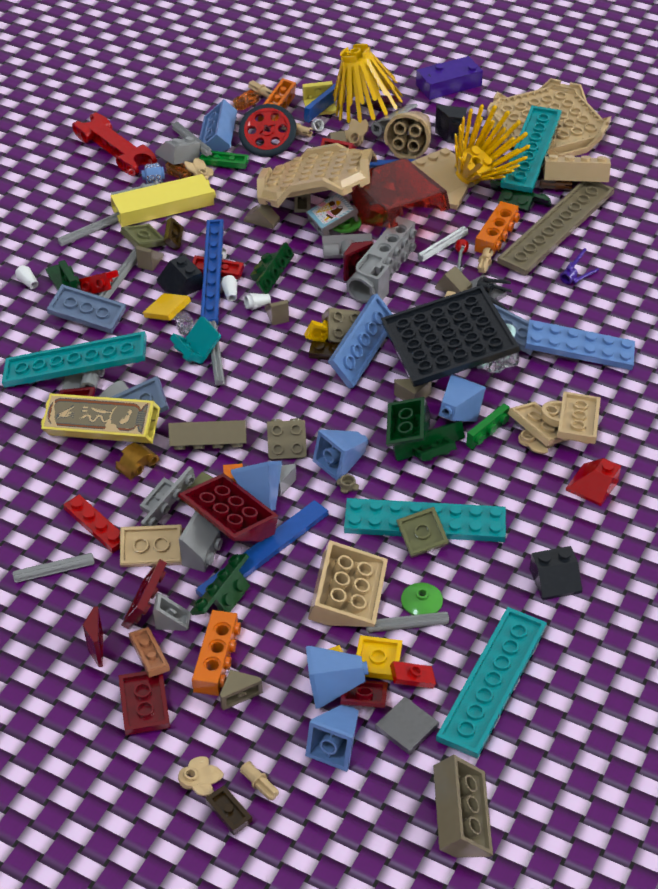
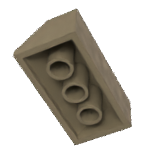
M247 420L168 423L169 446H174V450L186 449V445H193V449H204L205 445H212V448H224V444H231V447H243V443H247Z
M452 755L433 765L439 850L455 858L493 856L485 771L456 755Z

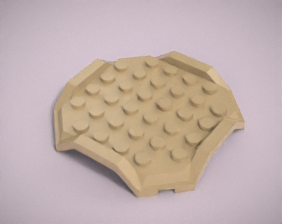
M550 78L538 90L510 97L497 91L493 102L487 108L488 116L494 105L497 106L492 120H495L492 131L506 111H510V115L501 126V128L506 127L504 134L517 120L521 121V124L504 140L503 144L511 137L515 139L519 137L531 105L562 110L560 121L547 152L549 155H558V157H565L566 155L578 156L588 153L603 139L612 117L602 118L587 103L581 84L570 82V85L561 84V80Z
M339 143L307 148L301 156L295 157L284 164L277 165L273 170L270 167L261 170L257 178L258 202L263 205H267L270 202L272 207L279 208L284 200L289 197L332 190L342 196L353 192L352 187L359 185L361 188L370 184L369 165L370 162H377L376 154L372 148L364 150L349 149Z

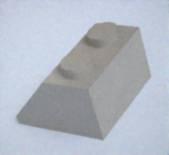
M190 136L185 137V139L174 138L171 141H165L155 151V154L173 165L184 163V161L193 162L195 158H199L200 142Z
M197 511L194 512L179 538L182 566L205 572L208 565H212L214 555L217 550L221 549L223 540L221 539L220 530Z

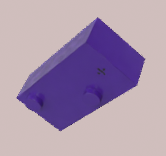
M469 56L417 69L416 86L431 100L482 86L483 70Z

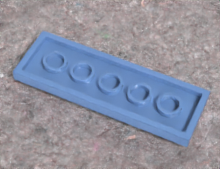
M377 293L370 297L328 360V363L349 389L356 385L387 337L381 318L392 315V313Z
M529 319L525 349L627 370L633 369L635 341Z

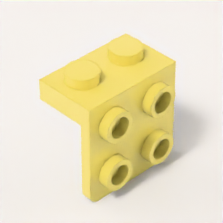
M332 81L302 84L305 107L333 85ZM335 102L319 115L336 113Z

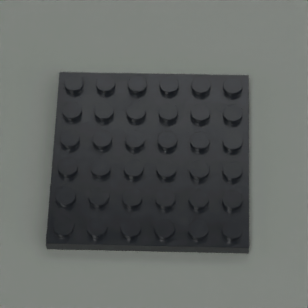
M482 285L381 318L382 325L413 387L520 352L518 343Z

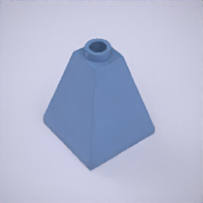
M452 374L441 403L439 416L452 421L477 422L486 387Z
M321 429L318 431L312 461L337 481L347 474L366 452L368 438L357 431Z
M269 461L231 469V474L238 485L272 511L276 510L282 468L281 461Z
M306 646L309 678L316 709L325 706L365 682V675H369L367 661L362 662L361 656Z
M340 705L311 719L305 756L347 772L350 765L359 710H356L353 706Z

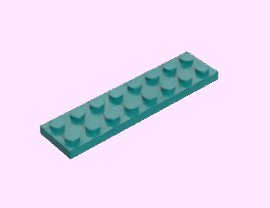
M531 105L520 133L522 135L524 132H527L528 135L515 145L514 150L526 145H530V148L511 158L509 162L524 156H528V158L519 162L518 164L521 166L514 168V172L504 175L506 177L501 180V188L533 192L544 163V158L547 155L560 121L562 110Z
M145 331L6 358L2 384L6 388L145 361L146 333Z
M347 498L344 533L402 536L396 523L397 519L435 507L447 539L505 542L506 507Z
M507 607L437 733V742L478 759L547 627V622Z

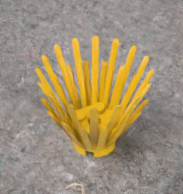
M355 44L350 51L347 47L340 52L341 63L333 94L334 102L337 100L336 116L339 111V121L342 120L345 95L347 123L351 121L350 106L353 103L352 98L354 96L357 118L360 123L362 122L360 103L362 105L365 103L363 93L371 120H375L376 117L369 91L374 101L378 100L385 116L388 115V112L378 90L381 89L383 94L388 97L394 109H397V105L388 90H392L399 102L403 103L400 98L403 95L393 83L398 82L393 74L371 52L368 44Z
M481 104L469 143L468 138L473 109L470 108L468 113L465 137V117L463 116L462 124L459 125V139H457L456 133L454 136L456 155L454 168H457L456 176L465 184L473 182L476 185L481 181L505 178V174L514 172V168L521 166L518 163L528 158V156H524L494 168L530 148V145H526L499 158L528 135L527 132H524L518 138L511 137L501 145L521 124V121L517 120L504 134L506 127L501 128V126L510 115V111L504 113L489 135L495 124V120H492L497 106L494 105L477 138L483 120L481 115L484 105Z

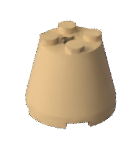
M420 111L405 112L394 116L388 122L384 131V141L394 153V156L399 159H416L426 152L431 142V122L428 115Z

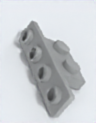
M189 466L175 483L164 477L140 504V509L148 514L141 521V526H157L162 516L166 515L174 502L180 499L178 497L179 493L185 491L188 486L193 484L195 474L192 467Z

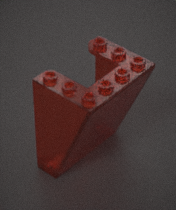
M407 158L370 168V184L361 188L359 185L352 187L353 192H351L353 203L358 210L357 216L361 219V224L386 228L398 226L396 218L404 215L402 207L440 209V211L451 209L447 191Z

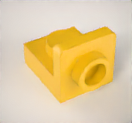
M311 320L304 333L305 338L325 342L328 338V321L324 320L323 323Z

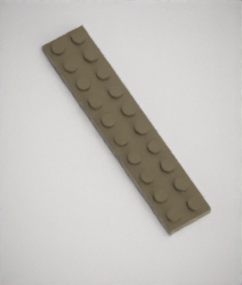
M581 181L497 258V263L526 276L614 194V188L601 182Z

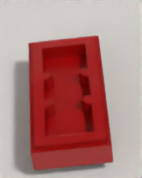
M393 661L390 665L394 684L432 689L436 685L432 666Z

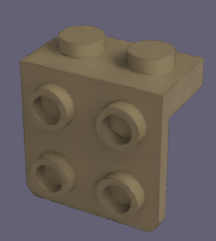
M328 308L322 314V322L324 320L328 321L329 342L340 344L361 311Z
M293 418L290 421L273 419L267 422L269 459H298L306 457L305 420Z

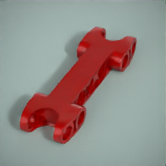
M97 112L90 114V122L76 121L72 123L73 131L84 143L92 140L116 158V163L121 170L131 176L139 174L138 166L157 163L155 154L143 144L138 147L134 146L113 131L110 121Z

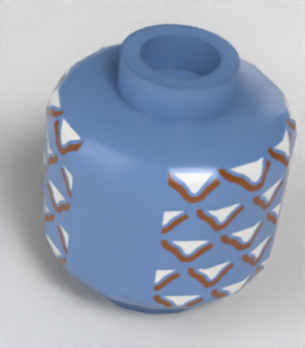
M159 163L146 164L144 170H141L142 180H146L147 184L154 183L155 180H158V183L161 184L162 180L165 179L164 167H161Z

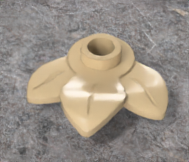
M351 119L349 129L345 130L347 142L353 143L356 147L363 143L364 135L367 133L369 126L366 119L361 123Z
M195 158L193 163L184 161L186 169L194 173V176L203 174L207 180L214 174L212 168L206 167V163L199 158Z
M523 430L518 436V441L521 445L529 447L533 452L539 454L548 453V448L555 445L545 446L528 430Z
M200 756L190 760L188 767H184L179 771L178 781L185 789H193L200 796H209L214 792L212 784L220 781L224 774L218 767L209 765L207 757Z

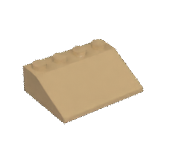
M447 148L397 167L395 184L424 206L436 203L437 199L444 197L461 186L468 187V189L475 186L473 182L465 184L456 176L457 168H454L456 155Z
M549 155L544 158L542 166L544 180L609 182L611 162L605 156H598L597 158L581 156L580 158L573 155H566L565 157Z
M329 540L322 555L308 619L328 626L374 627L388 559Z

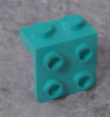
M201 316L186 338L173 333L170 340L174 343V348L182 352V357L186 361L203 364L220 340L221 334L205 317Z

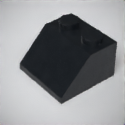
M436 105L435 133L446 142L455 143L454 136L456 133L457 139H459V125L462 124L464 116L465 137L467 108Z
M184 254L169 261L157 278V283L167 294L187 296L202 289V272Z
M571 546L531 553L529 569L542 600L582 593L578 560Z

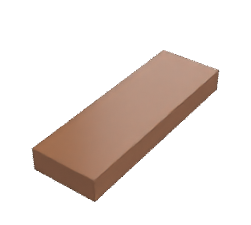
M149 627L128 633L129 639L148 677L170 671L169 664Z

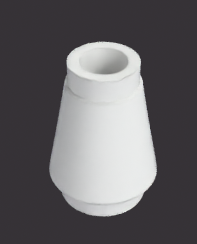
M22 265L16 269L15 275L19 281L30 289H35L38 286L39 282L30 267Z
M232 275L223 277L221 281V287L228 301H235L237 299L238 281Z
M248 293V295L244 296L246 309L254 310L271 303L269 294Z

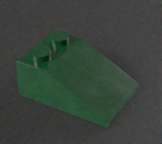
M425 397L388 403L386 446L424 441L430 427V410Z

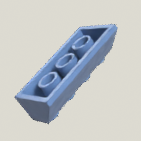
M223 99L204 116L199 139L212 149L211 151L224 152L228 151L232 146L231 141L237 119V110Z

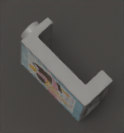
M338 193L306 211L310 224L321 236L330 235L329 230L351 217L355 222L359 220L357 216L358 210L355 205H351L346 196L343 197Z

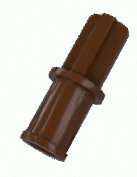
M544 178L540 180V188L555 189V191L557 189L571 191L572 189L571 186H565L572 185V181L544 180Z

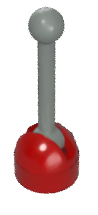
M459 239L455 243V250L457 253L459 252L457 268L460 271L462 270L460 267L462 254L466 253L469 247L468 241L464 239Z

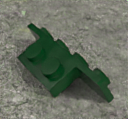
M490 180L489 182L492 189L501 192L497 200L498 203L503 201L517 205L520 211L527 213L533 202L551 207V200L545 194L539 195L534 192L529 193L501 188V180Z
M287 242L283 243L277 252L264 254L250 274L253 281L257 280L256 284L262 294L269 293L294 256Z
M65 260L59 261L58 265L46 268V273L57 291L62 284L78 289V285H80L78 276H74L71 265L68 266Z
M455 421L428 430L424 441L393 446L395 460L400 461L416 456L422 461H430L435 456L449 454L450 451L457 449L455 441L465 437L462 421Z
M247 553L235 554L229 558V563L226 567L218 572L217 578L206 587V592L203 596L195 601L194 607L190 611L192 615L205 614L213 603L219 611L231 612L251 586L239 571L249 558Z

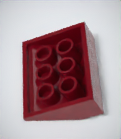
M224 473L178 495L180 499L233 541L260 542L275 534L278 515Z

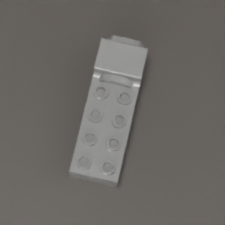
M397 216L356 265V272L346 284L347 291L351 297L359 302L367 303L370 297L376 293L382 300L389 293V281L392 275L399 270L400 265L407 260L409 254L414 252L416 248L415 236L417 230L415 229L414 221Z

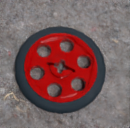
M263 104L252 108L244 115L239 124L238 133L239 139L246 150L257 156L271 157L283 153L290 147L296 137L297 127L293 116L288 110L275 104ZM273 115H278L279 119L273 121L271 120V117ZM257 116L264 117L260 122L255 120ZM284 126L287 128L285 132H279L280 127ZM251 128H255L256 132L254 134H249L248 130ZM278 139L280 142L277 145H273L271 141ZM258 140H263L264 144L258 146L256 145V142Z

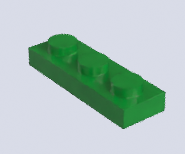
M211 151L212 155L208 157L201 154L199 158L207 166L213 165L237 169H246L249 161V155Z
M503 403L468 431L466 446L470 449L475 448L477 445L482 444L489 435H493L500 426L505 425L510 418L508 414L510 407Z

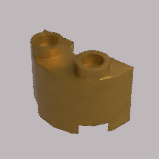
M133 442L122 450L123 456L119 462L116 461L115 468L131 480L143 472L144 466L148 465L150 467L160 459L158 455L144 444Z

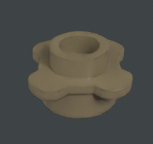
M345 474L337 480L341 493L346 494L352 490L356 491L359 489V485L356 484V479L353 475Z

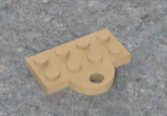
M564 391L562 401H549L542 406L541 418L547 424L558 427L557 438L567 441H579L585 444H595L601 397Z

